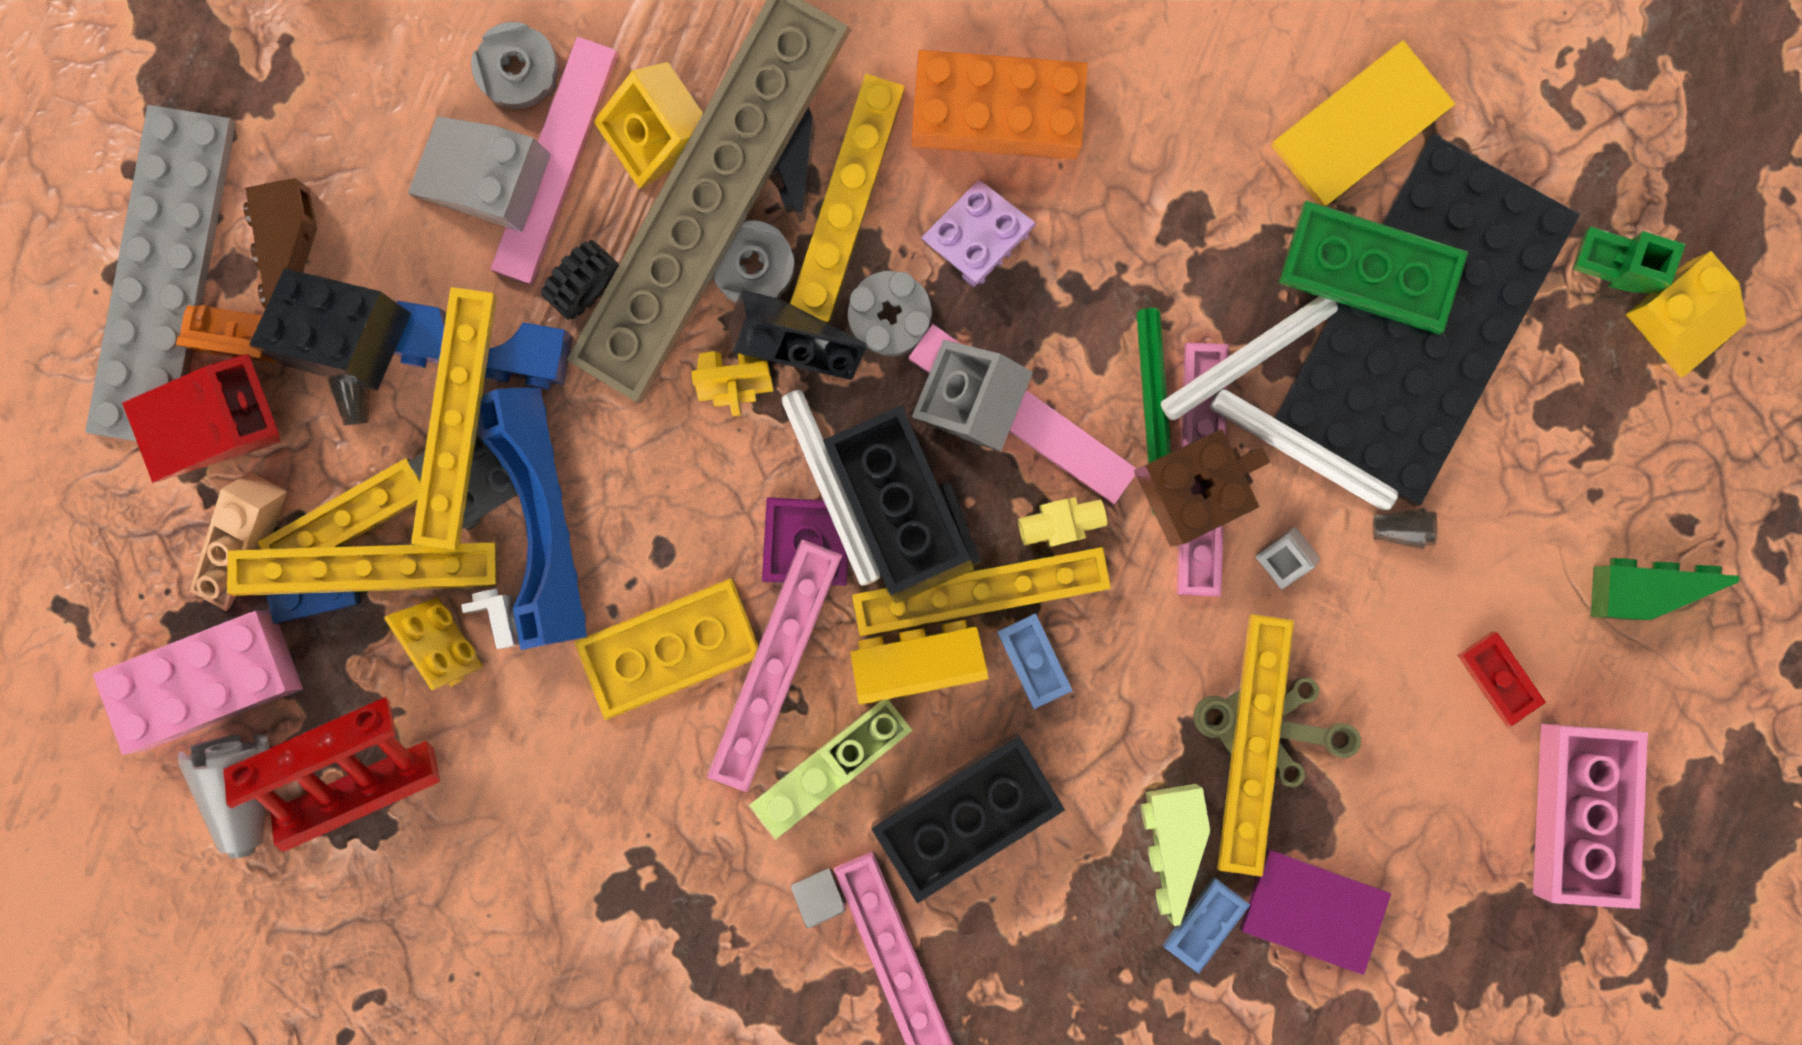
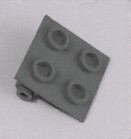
M479 425L477 427L462 529L465 528L467 531L480 524L481 517L518 495L510 476L496 455L481 440ZM425 453L408 462L420 480Z

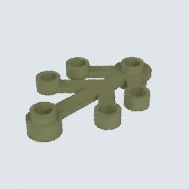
M1299 677L1292 682L1290 691L1285 693L1282 717L1302 703L1313 702L1318 697L1319 687L1313 679ZM1303 682H1307L1311 686V693L1306 698H1302L1298 694V687ZM1240 689L1226 699L1220 696L1205 697L1198 702L1193 712V721L1197 730L1209 738H1219L1230 755L1232 754ZM1212 709H1218L1221 713V720L1215 725H1211L1207 720V714ZM1282 721L1280 738L1324 745L1330 754L1340 758L1353 756L1358 752L1361 745V737L1358 730L1349 724L1334 723L1327 729ZM1341 731L1346 736V742L1343 746L1336 747L1333 743V736ZM1279 742L1276 765L1277 779L1285 786L1297 787L1304 781L1305 771L1299 763L1291 759ZM1294 766L1297 770V777L1295 780L1287 782L1284 778V771L1287 767Z

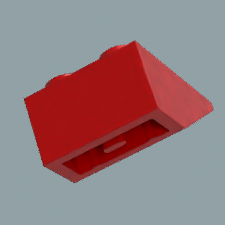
M249 353L202 367L122 402L152 483L281 443L277 426Z

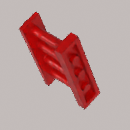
M384 697L223 769L226 805L232 809L255 798L270 811L273 843L280 851L285 852L439 783L440 777L435 751L427 740L406 749L394 737L396 732L391 704L388 698ZM377 744L388 757L366 767L354 754ZM336 762L348 774L347 776L326 784L314 773ZM292 781H296L308 792L303 796L286 802L274 790Z

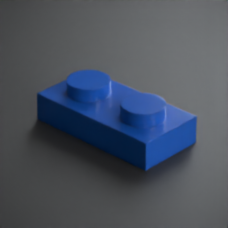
M359 592L267 595L273 624L285 623L361 604Z

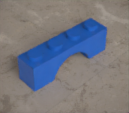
M397 300L399 305L411 312V316L394 354L401 357V364L412 367L426 368L427 362L439 363L447 312L438 307ZM523 322L508 341L499 346L489 348L485 379L509 383L510 376L526 379V386L540 387L544 390H550L551 383L564 385L568 366L566 359L570 354L573 336L565 329Z

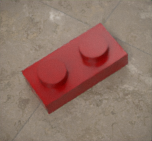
M1491 631L1457 655L1506 726L1512 727L1546 703L1498 632Z

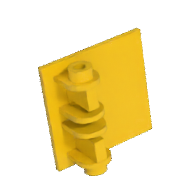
M438 597L384 617L432 691L446 684L453 687L465 679L464 676L484 667L476 656L475 649L465 639L453 621L450 611L443 606Z

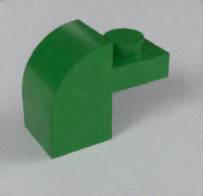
M1590 226L1584 232L1572 270L1609 281L1608 287L1635 293H1657L1672 285L1686 244L1646 231H1642L1633 239H1629Z

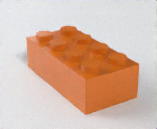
M918 49L912 147L1077 160L1082 147L1088 62Z

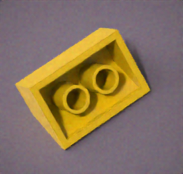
M966 620L942 624V633L926 636L924 628L899 633L901 641L884 644L882 636L857 641L859 649L850 651L858 704L989 679L977 627L967 628Z

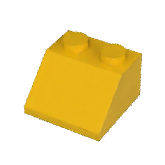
M664 62L632 70L593 122L635 184L641 189L673 169L700 121L703 112L670 64Z
M1712 251L1685 263L1676 271L1672 285L1661 292L1650 293L1625 314L1680 378L1686 376L1747 324L1740 283Z

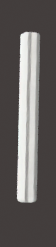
M1317 297L1161 402L1163 412L1171 421L1178 419L1332 316L1338 310L1337 303L1323 297Z
M1226 389L1218 391L1210 404L1212 411L1381 510H1390L1397 500L1398 492L1394 488Z
M794 390L782 397V404L859 584H871L880 579L881 574L825 447L822 435L803 391Z

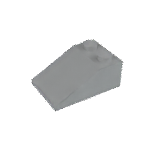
M437 116L408 194L522 232L551 153L533 137L494 125Z

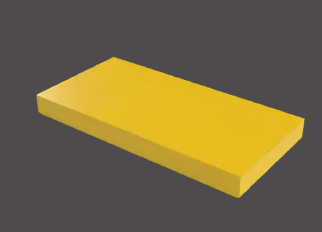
M1402 40L1274 140L1270 146L1317 204L1328 206L1455 105V102L1406 42Z
M733 578L574 641L604 720L753 661L759 646Z

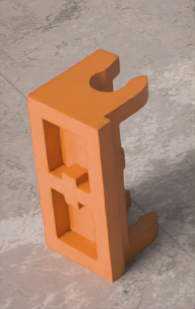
M198 304L197 306L187 305L176 345L195 352L233 358L249 353L252 361L276 364L275 360L249 345L262 315Z

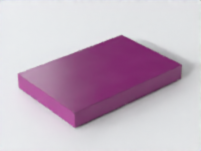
M1267 848L1263 877L1257 876L1248 902L1250 906L1243 916L1239 929L1247 934L1364 975L1391 893Z

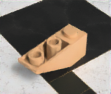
M251 471L221 489L189 590L190 592L224 611L230 609L236 596L227 594L228 550L261 549L257 542L272 534L276 527L287 494L286 490Z

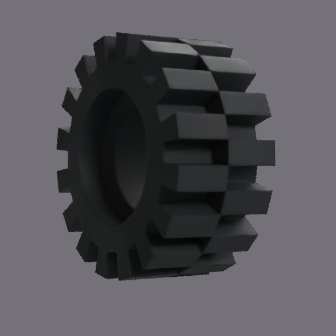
M593 240L583 242L579 248L575 247L571 251L569 257L565 256L561 260V265L559 267L555 266L551 271L553 275L545 280L544 283L546 285L541 289L542 297L567 320L575 319L577 315L583 314L587 307L590 308L595 304L594 301L603 295V291L607 288L619 266V263Z

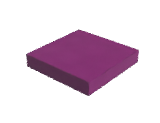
M767 497L762 582L784 583L801 539H804L842 555L831 585L847 586L848 556L824 500Z

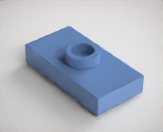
M1213 876L1183 916L1181 925L1174 928L1162 945L1199 974L1249 908L1250 904Z

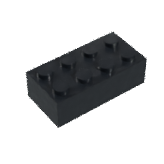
M902 405L823 440L887 590L895 604L974 570L969 554Z
M1015 732L873 821L871 830L918 904L1065 811V808L1024 742Z

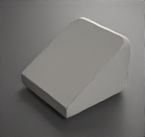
M1296 527L1288 530L1256 555L1258 561L1281 590L1315 568L1320 561L1319 555Z
M830 867L791 885L807 929L833 918L847 909L845 900Z

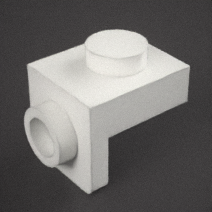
M497 589L486 590L472 594L473 602L461 605L463 613H476L488 610L496 649L519 646L512 595L499 596Z

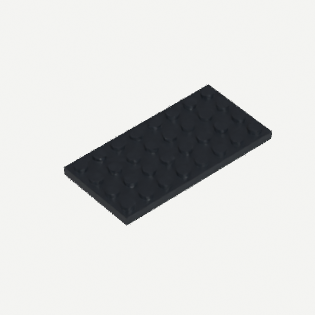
M1434 133L1427 138L1380 224L1468 251L1445 331L1441 334H1436L1337 302V312L1325 322L1273 418L1394 488L1398 492V497L1415 507L1421 506L1580 214Z

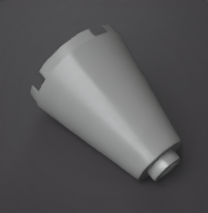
M253 734L254 742H242L241 735L215 738L190 746L191 755L189 756L183 751L178 753V765L216 848L220 853H228L229 858L249 856L255 852V847L263 842L266 808L255 798L232 809L226 805L223 769L269 749L268 737L265 735Z

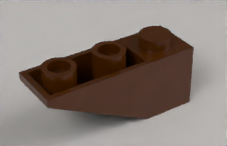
M296 178L245 188L248 202H244L243 211L248 225L253 229L255 243L251 244L250 249L254 264L260 269L262 284L258 285V295L265 309L284 268L303 273L317 231L310 188Z

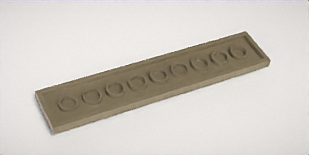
M767 0L567 357V361L635 402L642 403L849 36L851 29L848 25L803 0Z

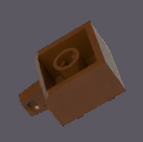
M1220 429L1133 471L1170 547L1184 545L1259 508L1260 506L1249 484L1253 483L1249 473L1269 464L1270 461L1263 447L1240 456L1237 448H1231L1223 430ZM1196 482H1199L1202 490L1198 492L1199 494L1193 495L1190 488Z

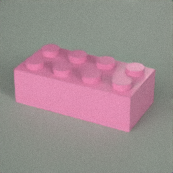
M270 611L250 612L93 674L122 755L150 750L303 689L280 625L273 624Z
M1541 724L1533 895L1551 903L1640 909L1648 733L1627 729Z

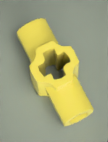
M1076 497L1063 499L1039 506L1041 512L1039 514L1018 518V526L1024 545L1046 540L1049 547L1085 539L1084 531L1107 526V516L1101 499L1081 504L1077 503Z

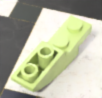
M889 699L881 700L748 806L774 840H776L913 730Z

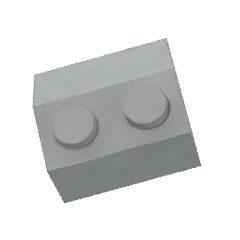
M943 340L911 418L971 443L1001 451L1033 372L1002 354Z

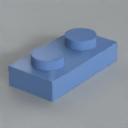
M1036 614L997 631L1033 709L1073 691Z

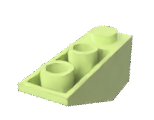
M1197 784L1146 792L1147 803L1141 804L1144 827L1146 830L1152 829L1155 846L1148 847L1151 868L1153 872L1160 873L1162 885L1161 889H1156L1158 909L1160 915L1167 914V919L1174 926L1181 925L1210 833L1203 788Z

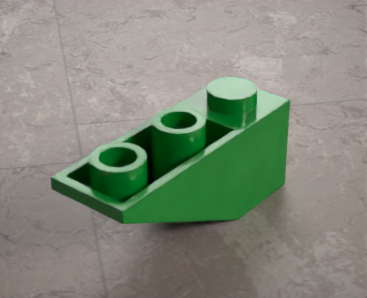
M1610 558V565L1593 566L1590 617L1653 620L1739 583L1740 576L1722 574V566L1695 565L1694 572L1680 571V563L1655 561L1652 562L1651 569L1637 567L1638 560Z

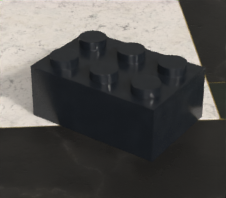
M284 268L249 345L283 366L378 391L411 316V312L381 291Z

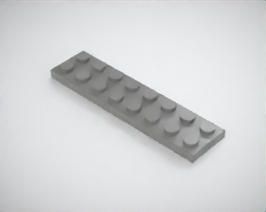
M147 105L85 433L136 441L122 402L189 374L193 351L176 345L177 337L180 336L183 315L187 305H202L236 126V122L230 118Z

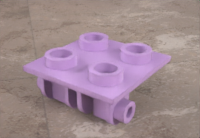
M978 180L921 239L963 273V279L971 287H975L978 283L983 284L985 282L984 278L996 265L1000 267L1003 264L1002 259L1004 257L1009 258L1012 255L1011 251L1023 239L1027 240L1029 238L1028 233L1036 226V223L981 180Z

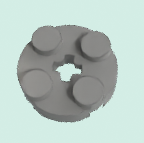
M506 22L492 27L482 36V43L479 45L477 52L474 50L472 55V74L481 91L498 107L510 109L528 108L539 103L555 91L558 60L552 45L542 33L520 22ZM517 56L520 62H526L525 67L521 69V73L513 75L512 72H505V67L511 64L510 58Z
M744 221L713 277L719 290L735 303L742 289L780 298L792 282L795 260L788 241L777 228L762 221ZM752 253L759 254V261L764 264L762 270H756L752 275L747 274V268L741 265L743 259H750Z
M883 271L867 277L851 293L848 308V320L853 336L866 343L867 348L872 352L888 357L900 356L915 349L928 331L932 316L931 303L927 292L920 283L915 281L906 272ZM886 303H890L892 307H899L902 311L897 315V323L890 325L887 319L880 320L877 316L883 311V305Z

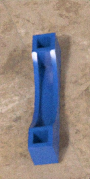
M540 387L495 389L482 395L478 420L481 440L496 455L510 476L519 496L526 521L528 540L527 565L520 593L513 606L520 650L587 637L586 617L581 606L577 585L578 575L574 567L569 542L570 532L566 526L562 505V490L558 484L554 462V448L550 441L546 420L547 410L542 399Z

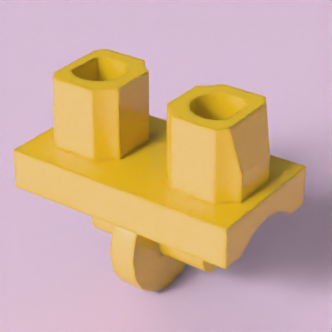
M716 351L700 353L697 370L691 371L692 383L696 388L699 401L713 400L714 407L730 405L732 416L735 417L742 415L741 403L755 402L757 393L773 391L768 361L738 354L739 364L723 366L721 353Z

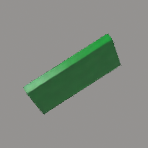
M1306 200L1302 204L1278 284L1441 334L1445 331L1468 251Z

